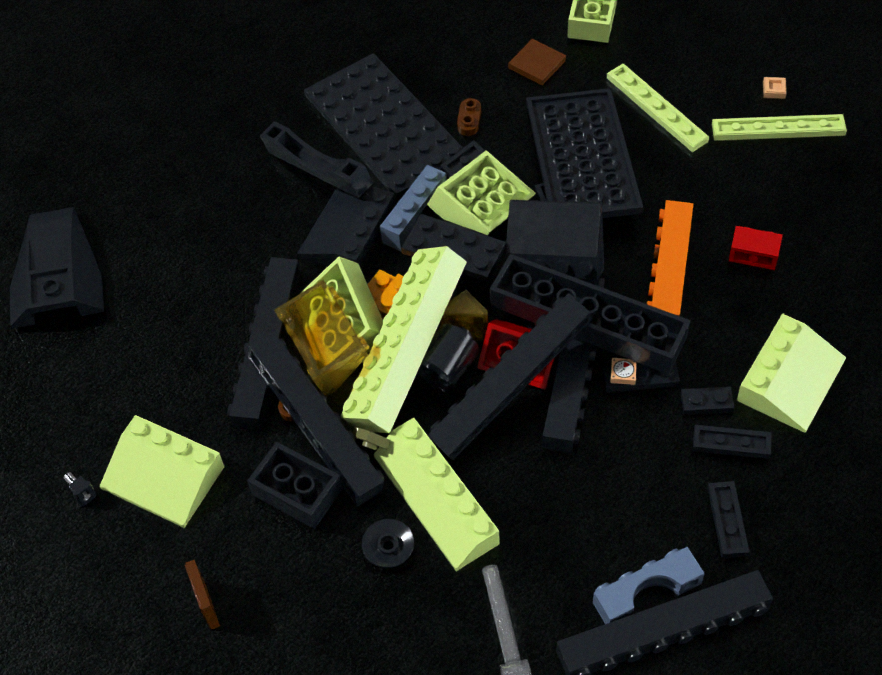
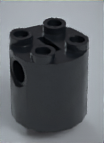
M446 323L440 325L435 331L415 378L432 385V389L440 395L452 391L458 379L466 373L479 354V346L472 338V334L461 326Z

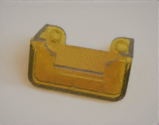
M322 280L274 311L284 323L288 334L296 344L307 364V371L311 378L327 397L334 393L368 356L367 350L370 347L363 336L358 338L337 302L340 296L333 285L328 287L325 281Z

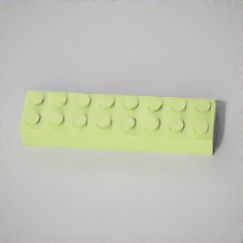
M449 247L418 249L413 255L409 270L403 276L402 285L393 298V304L389 313L383 319L382 328L373 341V347L369 356L363 362L362 371L353 384V390L349 399L343 405L340 418L350 425L371 432L390 433L467 263Z

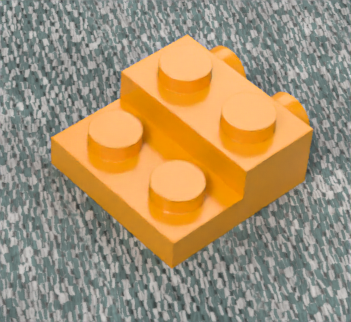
M379 269L367 285L381 317L384 319L393 304L394 296L402 285L403 276L397 274L394 277Z

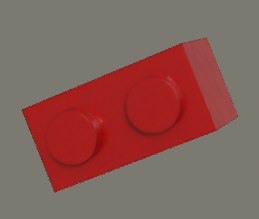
M736 226L729 261L775 270L782 234Z

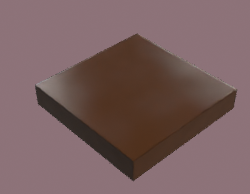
M531 39L508 63V68L543 85L566 61V55Z
M195 560L185 563L199 608L209 628L213 630L220 627L206 584Z

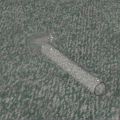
M496 565L486 566L482 569L505 662V664L500 665L501 675H531L528 660H521L498 567Z

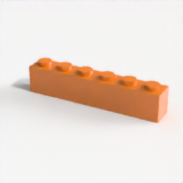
M666 200L665 209H660L658 221L663 223L662 227L658 226L656 240L660 241V245L655 244L653 257L658 259V262L652 264L651 277H655V282H650L648 296H653L652 301H647V305L680 316L693 203Z

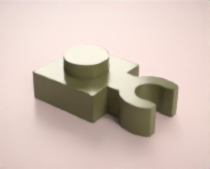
M353 427L352 433L354 437L363 441V446L375 451L377 447L388 448L389 439L371 431Z

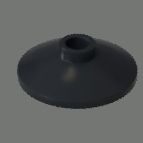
M395 519L377 521L363 535V553L367 560L375 566L381 568L397 567L403 564L413 552V534L409 527L401 521ZM390 544L393 546L390 550L384 549L386 545Z

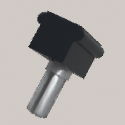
M70 472L67 473L68 476L65 474L64 479L69 483V487L81 507L97 496L90 481H85L82 476L76 479Z

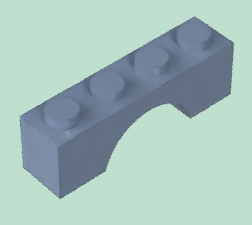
M429 165L424 168L380 225L383 244L402 251L401 247L421 212L427 206L437 187L447 180L445 172Z
M688 547L681 550L674 549L667 553L665 558L657 562L656 560L647 562L641 570L634 573L629 571L612 584L604 583L600 585L594 592L593 604L604 623L607 624L633 615V600L643 589L661 586L680 595L702 584L704 572Z

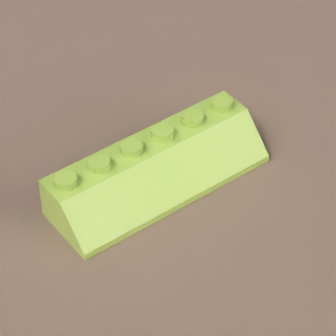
M415 418L393 429L387 437L390 440L388 448L379 447L374 453V458L453 568L458 571L498 546L499 530Z

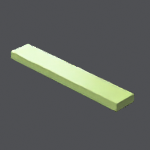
M621 64L607 73L609 81L691 152L709 142L707 134L626 65Z
M843 114L712 120L714 141L845 136L847 132Z

